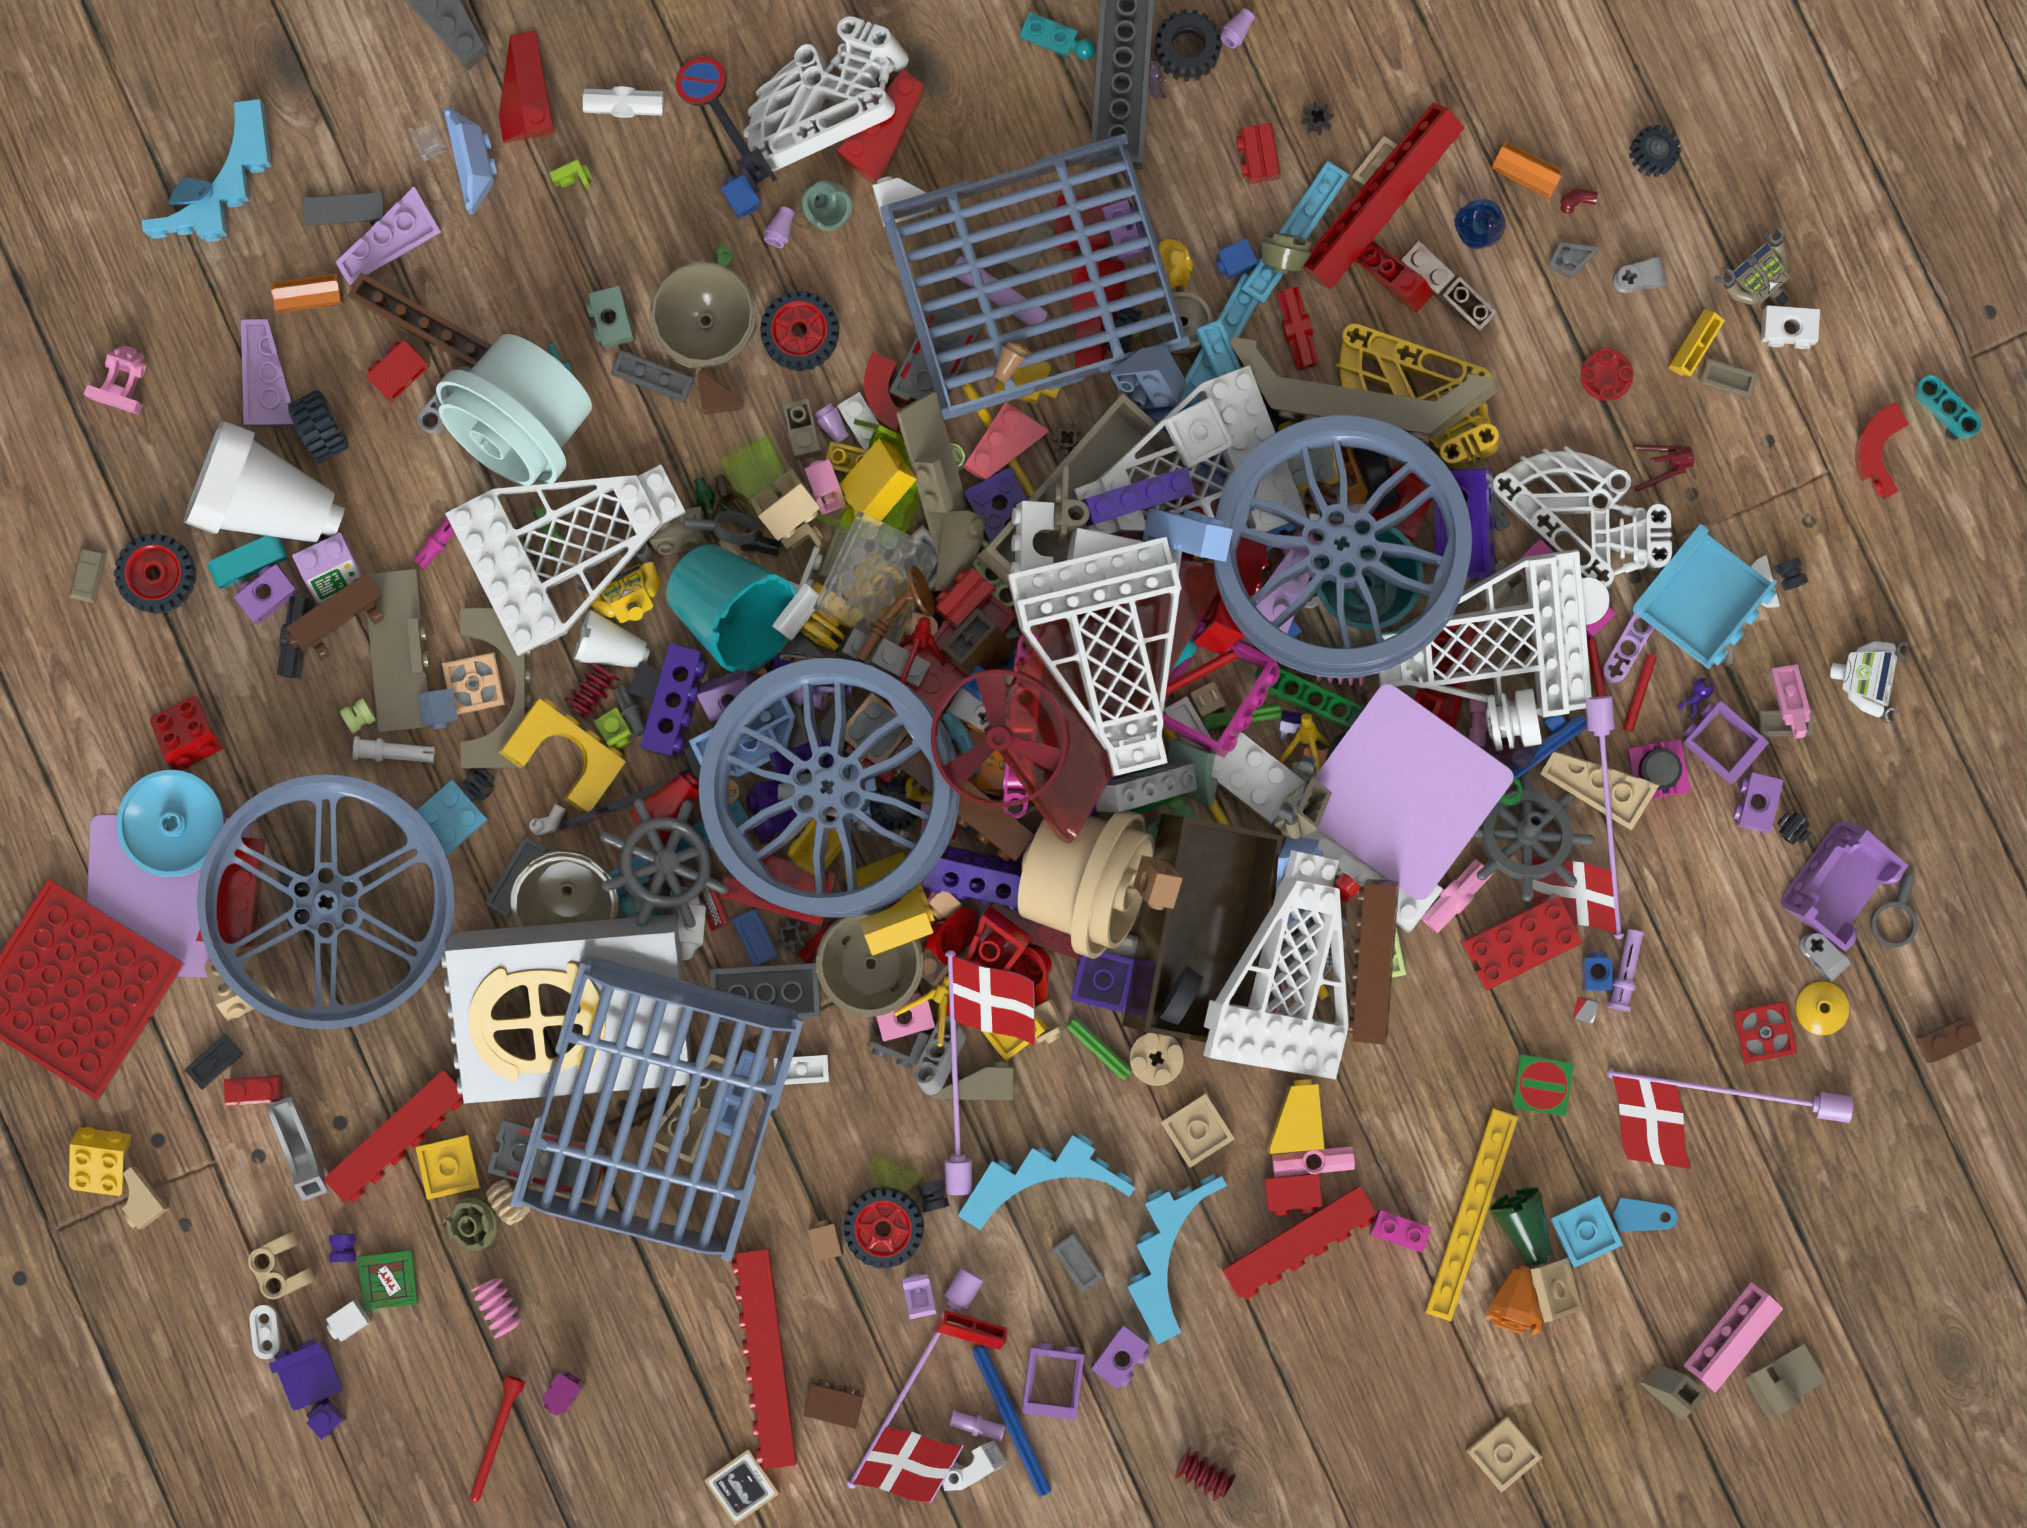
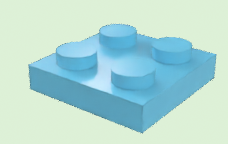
M453 780L447 783L417 810L437 836L446 855L453 852L488 821Z
M1600 1196L1550 1218L1573 1268L1623 1245Z

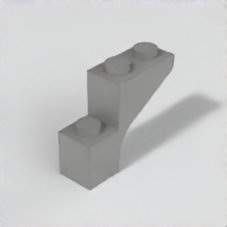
M856 628L848 630L836 654L847 660L862 663L856 657L869 636ZM882 638L875 646L866 663L863 664L877 668L900 680L910 652ZM915 656L905 683L919 687L931 663Z
M292 1096L266 1105L268 1115L287 1158L294 1187L302 1201L327 1193V1183L323 1180L325 1177L324 1168L314 1152L310 1128Z

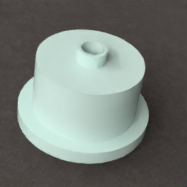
M512 334L500 336L469 372L450 370L436 387L437 396L441 403L439 415L452 436L473 457L493 472L509 481L525 486L531 485L534 482L552 484L566 468V459L561 450L562 447L592 411V403L587 392L559 360L532 342Z

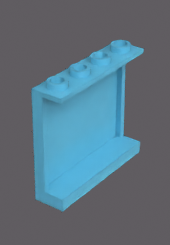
M1700 524L1634 604L1632 611L1706 668L1710 669L1714 663L1718 666L1728 653L1724 650L1730 643L1735 645L1744 634L1741 631L1746 623L1751 625L1761 613L1757 610L1764 602L1768 605L1777 593L1774 590L1777 581L1773 580L1771 583L1708 535L1709 530Z

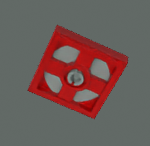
M1787 1001L1732 1011L1743 1064L1797 1054Z

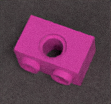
M1377 1210V1215L1369 1235L1423 1253L1432 1227Z

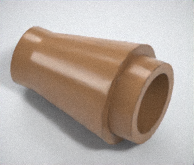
M1008 341L1006 346H1002L993 376L1007 383L1009 378L1025 361L1026 358L1024 356L1027 351Z

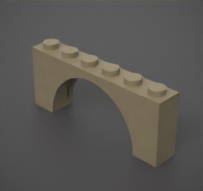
M460 608V635L463 638L487 642L499 649L512 667L516 684L514 702L505 720L495 730L483 737L469 741H460L461 769H528V763H532L533 754L525 766L519 768L498 752L532 706V694H528L527 684L532 683V668L527 667V657L532 656V650L521 656L516 654L494 608Z

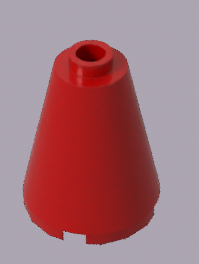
M690 772L687 775L681 773L645 798L644 802L651 818L671 817L677 819L682 803L685 800H690L694 806L699 796V779ZM634 806L629 814L634 822L640 825L641 820ZM659 830L657 831L663 846L666 847L671 832Z

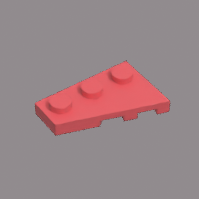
M1005 402L962 468L980 480L985 481L1029 449L1038 440L1046 436L1050 431Z

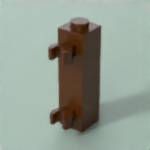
M365 573L287 626L286 629L289 634L285 637L293 649L298 647L301 652L312 646L318 657L323 661L331 654L321 639L364 610L374 625L384 619L383 614L374 604L382 599V594L368 574Z

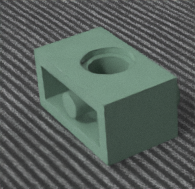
M620 286L589 293L590 301L586 302L589 317H595L597 327L592 329L596 343L601 342L603 348L606 349L635 341ZM608 312L616 314V319L611 324L602 322L604 314Z

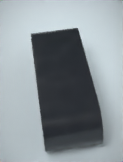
M1353 448V453L1368 490L1367 500H1369L1376 490L1393 476L1390 462L1387 456L1380 453ZM1397 485L1383 497L1373 511L1374 513H1379L1401 502Z

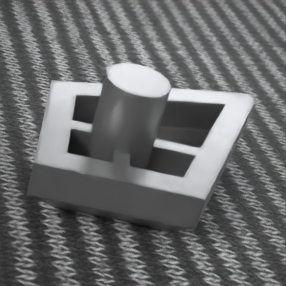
M1560 242L1548 267L1572 278L1599 251V248Z

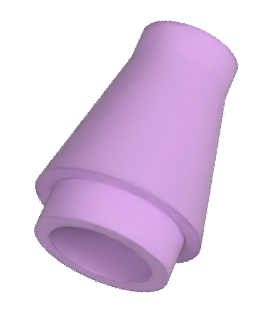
M1243 8L1240 13L1221 27L1220 40L1230 48H1236L1237 45H1241L1251 23L1255 19L1253 13Z
M780 207L778 213L764 231V241L771 246L783 248L784 244L789 241L795 212L787 207Z
M831 403L813 414L816 418L815 422L835 443H839L849 436L837 407L834 408Z

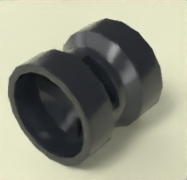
M1800 557L1774 566L1777 574L1785 578L1781 583L1784 591L1809 582L1807 575L1800 573L1803 565Z
M943 1180L917 1186L919 1195L923 1197L922 1207L924 1213L950 1206L948 1198L943 1193L945 1188Z

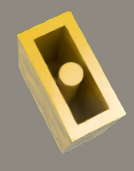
M878 438L840 483V487L845 494L844 499L853 507L855 517L863 523L868 521L878 526L917 478L898 447Z

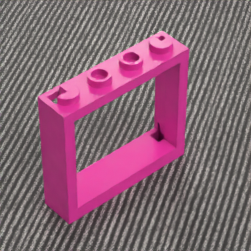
M1197 619L1193 621L1190 630L1193 639H1195L1197 633H1201L1204 630L1205 624ZM1240 641L1234 643L1227 651L1233 649L1238 657L1263 669L1218 742L1163 714L1164 727L1223 758L1226 757L1228 752L1234 750L1241 731L1247 729L1250 725L1253 712L1263 704L1267 690L1277 682L1280 676V668L1276 660ZM1197 645V650L1192 657L1186 659L1168 673L1167 683L1184 674L1201 646ZM1160 675L1154 682L1155 688L1159 687ZM1170 694L1165 696V702L1170 696ZM1150 705L1147 706L1145 711L1151 710Z

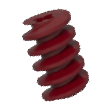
M592 663L590 665L594 673H584L587 682L577 681L581 689L580 691L576 689L570 690L574 699L564 698L567 706L587 722L589 721L585 714L595 715L591 706H602L598 697L605 699L609 697L605 688L614 690L615 687L611 681H621V679L601 664L596 665Z
M1189 1447L1177 1466L1175 1478L1178 1479L1185 1474L1184 1483L1186 1485L1195 1480L1194 1489L1197 1490L1203 1485V1495L1206 1496L1209 1492L1213 1491V1501H1216L1219 1497L1224 1498L1234 1482L1236 1474L1233 1473L1226 1478L1227 1469L1225 1467L1217 1472L1218 1463L1214 1462L1208 1467L1209 1458L1205 1456L1198 1461L1199 1452L1195 1451L1189 1455Z

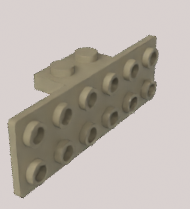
M929 392L897 411V418L912 471L917 478L916 485L936 556L939 559L944 513L949 511H969L937 394L936 392Z
M410 569L368 574L382 594V599L374 604L384 616L382 621L374 625L367 614L378 731L391 732L429 728L431 726H422L417 697L419 694L429 692L426 667H430L429 653L424 648V641L427 640L426 625H422L417 570Z

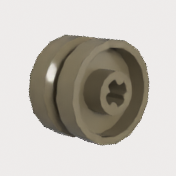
M1176 292L1173 296L1180 319L1183 323L1185 321L1188 322L1183 329L1185 335L1189 338L1191 347L1171 353L1187 356L1198 352L1202 348L1195 330L1212 323V314L1208 304L1200 296L1191 292ZM1164 301L1159 303L1154 316L1167 313ZM1170 323L1154 327L1153 332L1158 344L1175 339Z

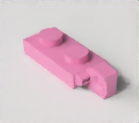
M1797 664L1771 668L1770 674L1782 719L1785 725H1791L1794 739L1805 737V733L1808 731L1805 722L1810 720V708L1799 667Z

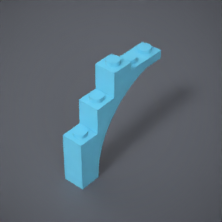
M260 99L234 103L235 127L232 146L221 172L212 183V197L206 202L192 203L168 217L141 220L143 232L147 236H151L153 239L167 237V233L177 232L178 235H189L193 233V230H196V234L201 239H205L206 242L219 241L222 236H228L224 205L227 204V207H240L243 205V202L250 201L246 170H249L251 173L264 172L267 167H272L265 106Z
M1079 1134L1077 1138L1072 1135L1056 1162L1051 1160L1053 1154L1042 1147H1039L1038 1150L1031 1149L1016 1175L1011 1173L1013 1167L1001 1159L998 1163L992 1161L958 1216L981 1230L996 1209L1011 1196L1031 1185L1056 1178L1081 1177L1107 1182L1129 1197L1135 1187L1130 1185L1133 1180L1120 1171L1117 1176L1108 1171L1110 1165L1098 1157H1096L1095 1161L1090 1159L1095 1151L1091 1147L1093 1141L1082 1134Z
M1212 1174L1200 1181L1202 1186L1194 1190L1189 1186L1176 1193L1178 1198L1173 1200L1169 1191L1163 1193L1162 1189L1147 1196L1149 1201L1145 1205L1159 1233L1154 1234L1152 1230L1140 1236V1243L1136 1244L1150 1274L1147 1276L1144 1272L1130 1278L1131 1284L1127 1287L1157 1345L1181 1333L1171 1308L1167 1282L1169 1257L1176 1235L1186 1217L1204 1197L1227 1186L1222 1176L1216 1178L1215 1174Z

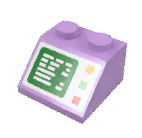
M338 533L292 555L304 582L318 605L363 575L350 545L342 533Z

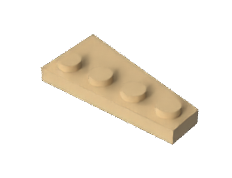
M1554 751L1540 774L1606 815L1602 765ZM1607 767L1612 819L1632 831L1660 784Z

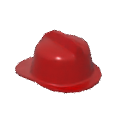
M965 907L956 910L946 920L934 922L931 925L933 933L927 935V940L923 944L924 948L935 954L941 963L948 964V956H945L947 951H954L956 957H958L972 942L978 929L977 915L972 909Z
M1034 945L1025 948L1011 969L1012 972L1034 981V1006H1038L1045 1001L1048 994L1047 978L1052 971V961L1047 952L1043 950V947Z

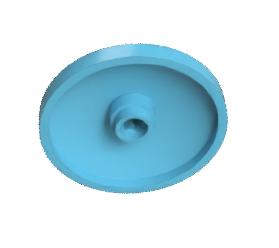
M179 770L154 772L137 781L124 796L117 814V834L125 854L142 870L162 877H181L201 869L214 838L225 824V813L222 803L212 787L201 778Z

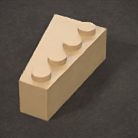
M711 1053L706 1067L721 1070L725 1059ZM735 1063L734 1068H733V1072H732L733 1074H734V1072H735V1070H736V1067H737V1065H738V1064H736V1063ZM702 1077L678 1157L692 1164L695 1161L718 1081ZM689 1085L685 1087L669 1110L663 1115L653 1147L669 1153Z

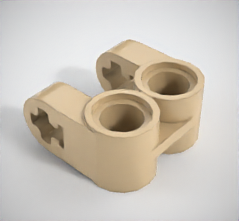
M290 1232L255 1249L248 1258L249 1268L254 1272L258 1280L260 1291L268 1299L284 1297L316 1281L311 1268L289 1278L279 1262L278 1254L299 1244L294 1232ZM262 1253L266 1254L270 1259V1264L266 1269L258 1264V1257ZM273 1278H277L281 1282L282 1286L278 1293H274L269 1287V1283Z

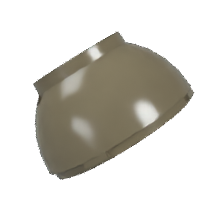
M559 849L535 857L523 868L514 882L510 907L517 927L562 924L574 919L575 922L616 919L618 913V895L616 889L608 892L602 890L601 884L612 877L599 861L580 851ZM570 886L572 892L565 893L562 888Z
M883 910L841 917L828 928L817 949L816 972L823 991L834 1004L854 1015L880 1016L898 1009L911 998L922 977L923 953L918 939L872 956L859 920ZM846 936H850L851 939L845 945L842 944V940ZM869 959L876 961L874 969L866 967V962ZM897 984H899V985H900L899 990L896 991V992H893L892 989H893Z

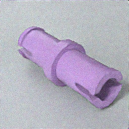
M953 1410L949 1422V1427L972 1432V1436L982 1435L1000 1442L1005 1430V1424L982 1419L983 1416L978 1414L975 1417Z

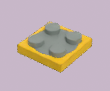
M1332 447L1309 451L1315 482H1327L1329 484L1340 482ZM1298 455L1286 462L1297 491H1302L1308 488L1303 459Z

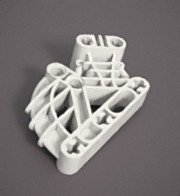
M848 16L843 18L838 23L837 32L846 44L839 45L838 54L830 61L831 64L828 67L824 58L814 46L810 44L800 46L795 52V59L786 64L770 81L756 91V95L759 98L747 111L751 119L749 126L743 132L744 136L748 138L750 151L759 148L774 172L889 119L894 114L895 104L884 91L885 84L888 83L889 73L904 69L908 64L909 58L888 29L876 24L873 26L870 22L865 23L864 20ZM834 67H838L842 72L841 77L830 74ZM878 75H879V83H880V87H879V88H878V87H875V86L878 84L877 81L875 80V79L878 77ZM825 99L839 103L819 112Z
M1567 446L1563 448L1565 451L1549 452L1543 448L1541 450L1542 454L1529 458L1521 456V462L1513 465L1504 473H1500L1493 480V493H1495L1496 497L1554 552L1563 551L1555 543V537L1565 534L1588 554L1590 562L1584 566L1580 565L1581 577L1596 579L1597 574L1593 570H1591L1590 574L1586 572L1596 562L1598 565L1595 566V570L1600 574L1603 572L1607 573V582L1600 581L1606 589L1613 583L1614 575L1622 572L1628 573L1637 569L1642 570L1646 566L1651 571L1660 572L1671 559L1670 510L1662 504H1656L1651 506L1646 514L1644 508L1616 505L1629 490L1631 479L1626 471L1617 469L1602 459L1585 453L1574 452ZM1566 475L1583 493H1564L1548 477ZM1578 477L1589 480L1598 486L1592 491ZM1614 477H1621L1626 485L1622 489H1615L1611 485V480ZM1540 479L1554 493L1532 494L1525 486ZM1500 481L1502 483L1510 482L1509 489L1515 494L1512 501L1509 500L1511 498L1509 491L1504 489L1501 492L1499 490ZM1596 496H1602L1607 500V506L1602 509L1596 508L1592 500ZM1610 509L1621 511V514L1631 516L1632 523L1624 525V519L1621 518L1619 520V527L1610 529ZM1590 514L1591 548L1556 515ZM1660 516L1662 518L1661 522L1655 523L1652 521L1653 517L1657 518ZM1547 517L1549 519L1548 526L1552 530L1555 526L1559 527L1553 532L1551 538L1547 536L1550 530L1546 526L1538 527V518L1543 520ZM1610 550L1620 552L1621 560H1624L1625 553L1631 554L1633 561L1613 570L1610 563ZM1659 553L1663 555V558L1657 561L1653 558L1654 555Z

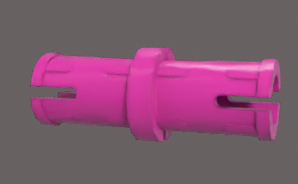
M444 519L431 537L428 536L426 538L427 543L412 559L418 565L421 562L420 566L426 570L436 555L445 550L444 545L455 533L452 526H450L449 520Z

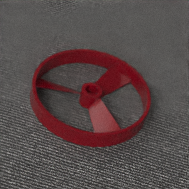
M997 668L975 673L963 679L948 691L935 712L930 740L933 758L940 774L958 794L984 806L1011 807L1037 797L1055 781L1068 755L1070 733L1067 717L1060 701L1044 683L1018 670ZM1004 674L1030 682L1049 698L1061 721L1063 732L1062 749L1013 736L1012 730L1006 726ZM976 678L991 730L987 734L986 741L944 765L938 746V726L941 714L950 697L962 685ZM1008 747L1053 772L1051 778L1038 791L1024 798L1012 801L988 800L976 796L962 787L964 782L995 750L1003 751Z

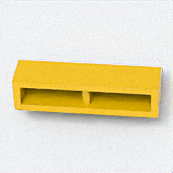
M1704 309L1668 368L1680 376L1687 375L1691 377L1725 320L1716 312Z

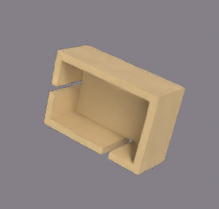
M793 468L773 482L783 494L782 497L779 498L771 487L768 486L750 500L758 517L777 541L782 537L787 539L792 536L797 530L795 527L803 521L807 523L814 519L818 514L817 510L820 509L812 492Z

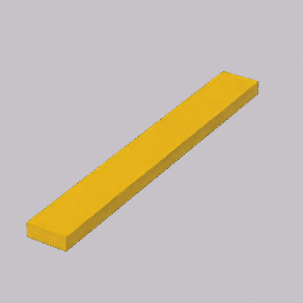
M1494 1108L1491 1110L1425 1313L1448 1321L1452 1320L1518 1116Z

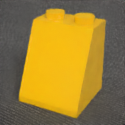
M1312 1079L1294 1081V1086L1288 1087L1267 1146L1268 1154L1324 1149L1319 1085H1312Z

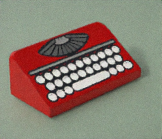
M704 887L698 896L699 900L706 906L705 918L710 930L714 931L729 925L730 922L722 901L718 897V892Z

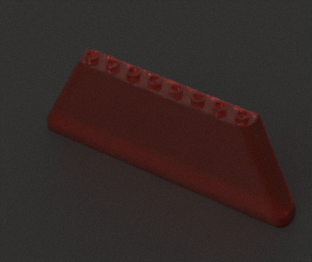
M1181 559L1178 576L1182 590H1180L1168 677L1219 589L1214 563ZM1170 593L1140 599L1135 602L1143 638L1167 632L1171 603ZM1125 603L1119 605L1125 610H1127ZM1111 607L1092 612L1105 619ZM1115 609L1108 622L1121 629L1128 616ZM1085 613L1077 615L1078 623H1080ZM1089 615L1082 628L1095 636L1102 622ZM1062 618L1039 624L1038 629L1041 632L1037 637V641L1051 661L1071 657L1075 654L1074 642L1067 619ZM1129 623L1125 632L1133 637ZM1105 626L1099 639L1111 646L1118 632ZM1081 633L1086 651L1092 639ZM1122 636L1115 649L1127 656L1135 643ZM1165 638L1145 644L1156 693L1159 690ZM1029 642L1024 650L1028 653L1023 662L1019 660L1013 670H1018L1035 677L1055 694L1066 714L1070 733L1068 755L1060 774L1045 791L1033 798L1032 801L1058 839L1069 844L1080 832L1113 773L1107 749H1104ZM1096 642L1088 655L1101 662L1108 649ZM1135 651L1131 659L1139 663L1137 651ZM1112 652L1105 665L1118 672L1124 659ZM1073 660L1057 664L1056 668L1086 711H1089L1078 662ZM1088 660V665L1092 677L1095 671L1097 670L1098 665ZM1128 663L1121 675L1134 683L1141 669ZM1102 669L1095 682L1108 689L1115 676ZM1014 676L1010 685L1005 684L1006 726L1012 730L1014 737L1062 749V726L1054 705L1036 686ZM1142 677L1138 686L1146 690ZM1118 679L1111 692L1124 699L1131 686ZM1094 686L1099 704L1105 693ZM1135 689L1128 703L1141 709L1147 696ZM1108 696L1101 709L1114 716L1121 703ZM1148 704L1147 708L1145 709V711L1150 710V705H1149V704ZM1125 706L1119 717L1137 712ZM1100 713L1102 722L1111 720L1110 718ZM986 715L984 720H986L988 723L986 724L984 731L986 732V734H988L991 728L988 721V717ZM1009 747L999 751L1028 795L1038 791L1053 775L1052 771Z

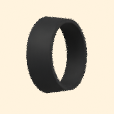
M1188 965L1176 980L1159 1014L1160 1019L1176 1025L1180 1023L1188 1011L1203 981V977Z

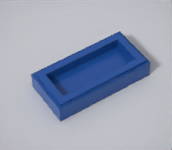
M756 908L732 919L754 967L779 957Z

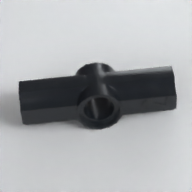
M290 596L286 623L282 625L279 639L281 647L277 675L301 679L305 651L301 652L298 647L293 649L285 637L289 634L286 627L313 609V599Z

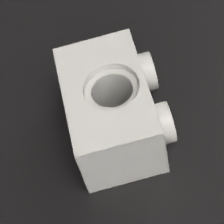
M1766 306L1762 311L1761 342H1768L1770 347H1783L1785 343L1794 344V348L1809 349L1811 345H1815L1818 342L1820 309ZM1786 322L1795 325V334H1789L1785 331L1784 324Z

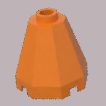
M1519 1266V1269L1511 1271L1488 1306L1484 1317L1485 1320L1489 1321L1491 1318H1494L1492 1324L1517 1333H1524L1525 1328L1531 1329L1530 1334L1536 1335L1540 1331L1542 1313L1539 1308L1536 1288L1532 1282L1531 1268Z

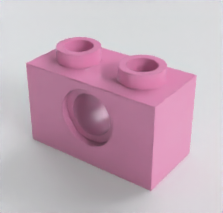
M830 459L815 461L805 468L822 515L846 506Z
M921 993L913 994L901 1007L920 998ZM927 1000L910 1009L912 1020L908 1024L899 1023L897 1016L894 1015V1011L876 1016L883 1042L935 1028L929 1001Z

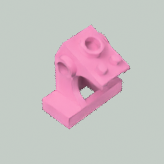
M121 346L117 349L115 348L114 351L109 352L106 356L105 367L109 368V372L103 386L99 389L87 385L84 395L89 399L140 415L143 405L131 398L138 378H142L146 370V363H143L144 355L137 353L135 348ZM119 370L130 373L125 388L114 384Z

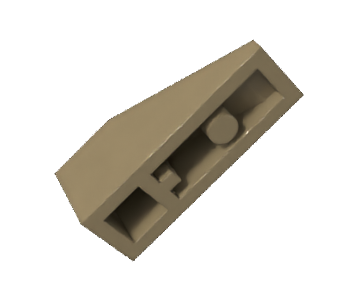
M949 511L944 513L935 591L943 592L945 589L950 591L956 585L953 581L962 570L969 571L983 543L986 516L970 511Z
M992 1062V1067H986L959 1080V1099L1013 1100L1014 1068H1008V1062ZM953 1084L933 1094L932 1099H953Z

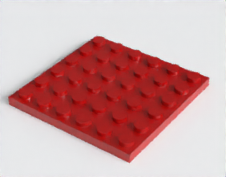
M48 879L0 954V1040L90 1097L100 1100L185 963L53 880Z

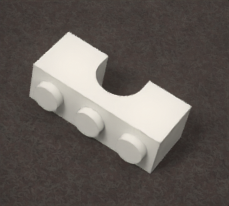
M1033 501L1018 503L1012 512V523L1016 524V535H1013L1011 543L1012 551H1015V562L1012 563L1011 574L1053 564V557L1039 555L1034 550L1033 537L1036 533H1049L1054 530V503Z

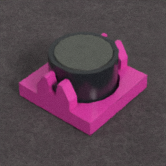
M1681 739L1627 749L1632 775L1660 784L1652 799L1691 792Z

